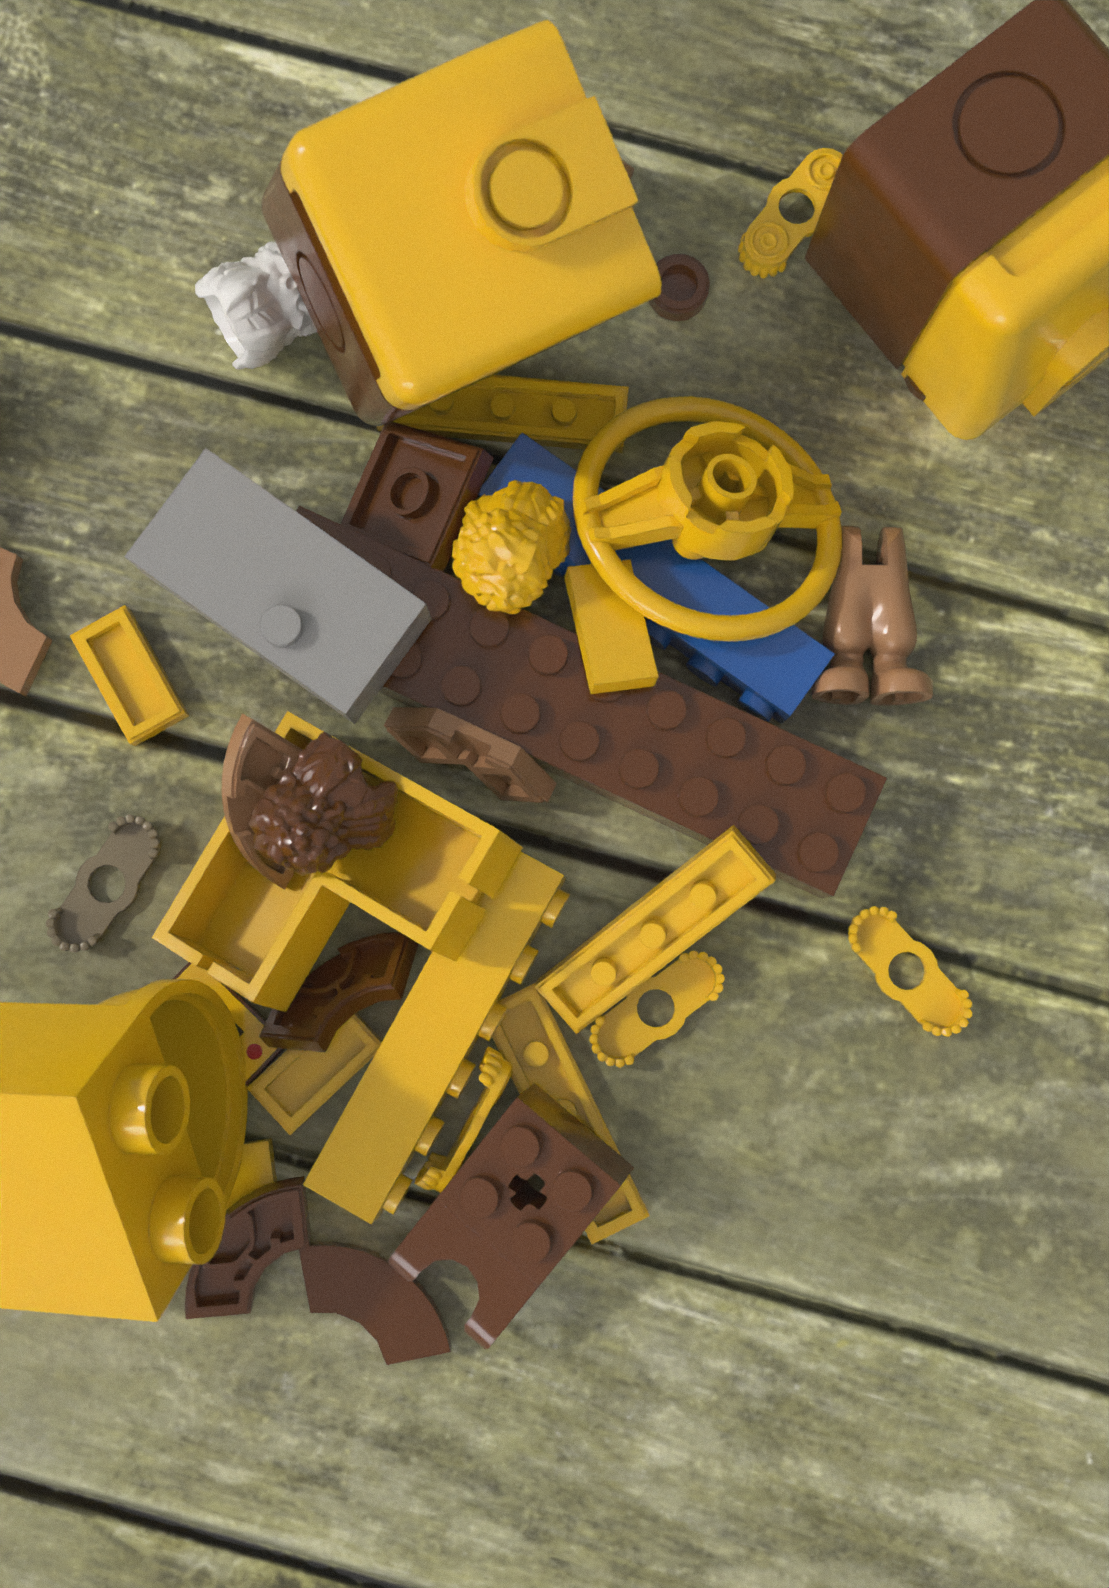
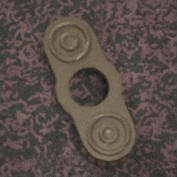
M129 814L126 817H118L116 822L109 823L108 827L112 833L98 853L80 866L75 886L62 905L48 912L50 919H47L45 924L49 928L47 935L52 938V944L59 946L63 951L70 950L73 953L89 950L91 946L98 944L118 914L126 911L135 902L140 891V882L156 861L161 850V839L158 831L144 817H136ZM104 866L118 868L125 878V889L122 895L112 902L98 900L90 888L93 874Z

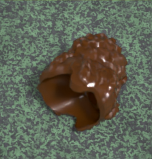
M324 731L317 739L312 740L305 749L301 750L291 772L284 774L278 784L267 788L263 798L255 806L252 818L248 822L254 832V848L265 858L275 861L278 865H283L285 868L293 870L301 876L316 872L325 873L331 869L336 860L346 857L352 848L356 850L381 848L393 835L396 826L393 816L395 806L398 803L399 789L394 781H385L375 786L368 784L362 774L361 765L363 760L358 753L354 752L343 741L333 738Z

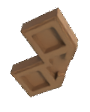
M393 707L384 724V727L387 728L386 730L420 763L465 765L502 801L548 802L557 784L522 747L439 708Z

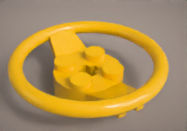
M693 396L667 397L640 403L623 411L606 423L591 439L577 466L573 484V515L577 533L591 564L613 592L629 606L650 620L673 631L696 638L728 642L748 641L781 632L807 616L822 601L834 581L841 558L842 526L840 515L842 511L839 502L835 500L831 491L832 483L829 475L822 474L811 456L785 431L769 420L743 407L725 401ZM685 421L704 423L693 426L686 431L682 440L671 449L663 466L652 468L598 495L600 479L606 463L613 452L628 438L642 430L663 423ZM778 527L816 529L817 531L815 559L808 576L801 586L783 602L771 608L744 615L710 614L674 603L641 582L625 566L614 551L672 539L675 550L684 558L697 560L706 557L708 559L735 561L765 549Z

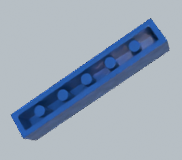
M521 433L482 485L477 497L479 499L483 494L493 495L494 492L507 487L510 481L518 480L541 484L552 496L564 499V510L570 520L571 527L569 540L571 550L565 558V562L560 563L556 569H553V574L563 577L567 567L591 564L577 533L573 515L572 498L576 470L527 435ZM599 487L598 495L601 494V493H603V492H605V491H604L603 489H601L600 487ZM672 539L614 550L621 561L631 560L634 575L641 582L659 595L686 608L717 615H744L769 608L702 559L691 560L681 556L675 550ZM644 616L652 645L665 650L670 644L689 658L686 667L693 674L715 687L722 681L741 695L737 703L746 712L768 723L774 718L783 724L792 715L835 655L795 625L767 637L748 641L728 642L712 641L685 635L659 625Z

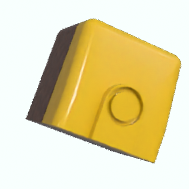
M1033 0L858 136L847 148L840 160L804 258L896 369H899L902 365L905 366L901 373L902 377L905 379L906 375H908L926 396L923 402L946 430L956 438L971 440L981 436L1022 403L1035 417L1109 357V48L1068 0Z
M546 19L466 52L299 130L290 140L261 201L263 216L355 413L362 421L374 426L386 425L577 337L658 297L661 293V279L657 265L632 208L639 201L595 95L587 99L560 33L554 24Z

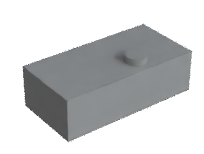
M207 448L204 449L124 556L144 575L353 724H356L432 619L425 602Z

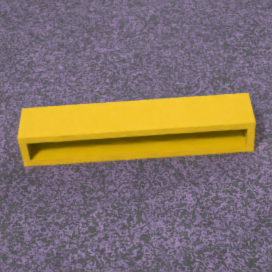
M520 852L494 898L484 893L479 897L476 904L485 909L486 912L457 962L432 951L305 1179L304 1186L370 1224L381 1216L383 1210L393 1215L395 1214L413 1182V1179L404 1175L415 1152L425 1157L427 1156L445 1124L444 1121L435 1117L447 1094L456 1099L460 1097L476 1068V1064L467 1060L479 1037L488 1042L492 1039L507 1012L508 1007L500 1004L498 1001L510 980L520 985L522 984L539 953L537 949L530 946L542 923L553 928L570 897V894L561 890L566 881L563 874Z

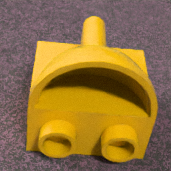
M160 979L140 989L122 992L98 1004L0 1002V1308L158 1322L192 1264H205L216 1253L224 1231L225 1207L232 1193L242 1158L247 1125L248 1089L245 1086V1058L235 1021L222 998L208 985L191 979Z

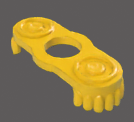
M820 148L812 151L789 178L781 180L772 188L767 198L766 206L741 236L738 251L740 252L739 261L743 263L744 270H750L752 276L759 274L763 279L767 278L768 275L775 277L778 271L780 273L785 271L789 256L804 238L812 236L843 156L840 152L832 148ZM793 192L806 195L814 206L812 218L801 224L785 220L779 210L781 199Z
M877 906L861 910L859 915L853 917L852 923L848 928V941L852 951L875 974L876 983L881 991L891 999L899 1001L915 1020L922 1025L925 1031L931 1032L935 1036L943 1035L946 1037L951 1036L952 1033H960L961 1027L968 1026V1019L972 1017V1011L969 1009L972 1007V1001L967 999L969 993L966 990L956 988L938 968L937 959L932 951L921 942L914 941L898 924L895 911H889L887 907L878 908ZM903 952L916 955L920 958L924 967L923 979L919 985L907 990L894 985L888 971L892 959Z
M693 950L689 954H680L679 959L655 977L647 979L629 993L626 999L595 1020V1024L590 1029L592 1034L589 1037L590 1043L593 1044L591 1048L593 1053L597 1054V1058L602 1062L605 1061L608 1066L616 1065L621 1068L625 1064L632 1065L635 1056L656 1040L666 1039L676 1034L684 1025L686 1017L707 1001H716L718 999V993L723 991L721 983L725 980L724 975L721 974V965L716 964L717 960L712 956L708 957L706 952L698 954L697 951ZM653 989L665 991L674 1002L672 1018L668 1023L659 1027L646 1025L640 1019L637 1012V1004L640 997L645 992Z
M488 1046L484 1052L482 1061L479 1063V1070L482 1072L479 1075V1081L485 1087L469 1113L448 1155L443 1156L433 1152L430 1153L428 1161L423 1164L422 1169L419 1170L414 1180L415 1185L426 1190H435L441 1193L461 1168L465 1155L475 1141L492 1106L501 1097L512 1074V1063L503 1059V1055L497 1050Z

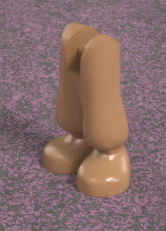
M842 526L841 558L836 576L831 585L822 639L824 647L835 655L830 660V667L824 669L812 685L813 699L841 705H854L864 702L869 697V679L863 668V655L867 649L870 650L873 659L870 687V703L872 705L893 706L924 702L932 699L933 680L925 672L909 668L906 664L907 658L913 652L917 642V628L909 588L903 528H882L877 543L876 565H862V535L860 528L857 526Z

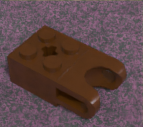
M534 1083L516 1097L388 1259V1264L408 1282L414 1281L421 1271L436 1260H454L466 1266L478 1283L479 1301L471 1317L465 1323L464 1329L467 1335L483 1349H489L620 1188L634 1167ZM534 1174L538 1175L545 1183L540 1192L535 1190L527 1180Z

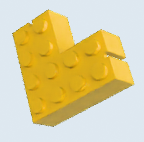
M288 711L275 733L301 749H305L312 740L317 739L324 732ZM349 746L362 758V774L368 784L375 786L385 781H394L399 789L398 803L395 806L393 816L396 822L395 830L381 848H373L372 850H356L352 848L346 857L336 860L331 869L325 873L316 872L301 876L295 872L284 890L261 875L245 859L232 838L224 816L152 938L196 967L208 970L207 974L252 1003L286 1012L350 902L427 949L457 962L486 912L485 909L476 904L479 897L484 893L494 898L523 847L497 828Z

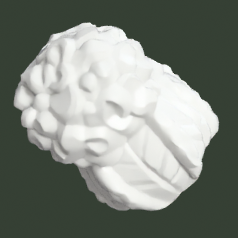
M271 241L266 243L265 246L260 247L258 252L255 253V257H243L241 261L221 263L218 267L212 268L195 284L196 295L198 298L205 299L212 312L214 322L219 326L228 345L238 357L232 363L236 370L243 368L254 369L268 364V362L276 358L284 346L291 344L297 336L301 337L303 335L306 337L317 332L276 242Z

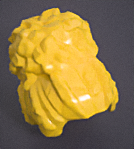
M513 480L508 483L507 487L494 492L493 495L483 494L477 501H470L464 508L466 515L462 519L463 526L460 528L459 538L454 540L452 544V558L454 559L452 568L456 577L461 579L464 591L474 596L478 604L487 606L489 611H501L509 614L519 613L521 608L531 606L532 601L541 597L543 589L548 587L547 580L551 578L553 569H556L560 563L565 562V558L571 550L569 546L571 527L570 520L564 510V499L552 496L541 484Z

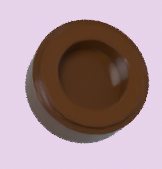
M672 254L660 259L656 265L661 279V293L658 297L649 301L650 306L659 316L671 321H685L696 316L703 309L709 292L710 280L707 270L700 261L686 254Z

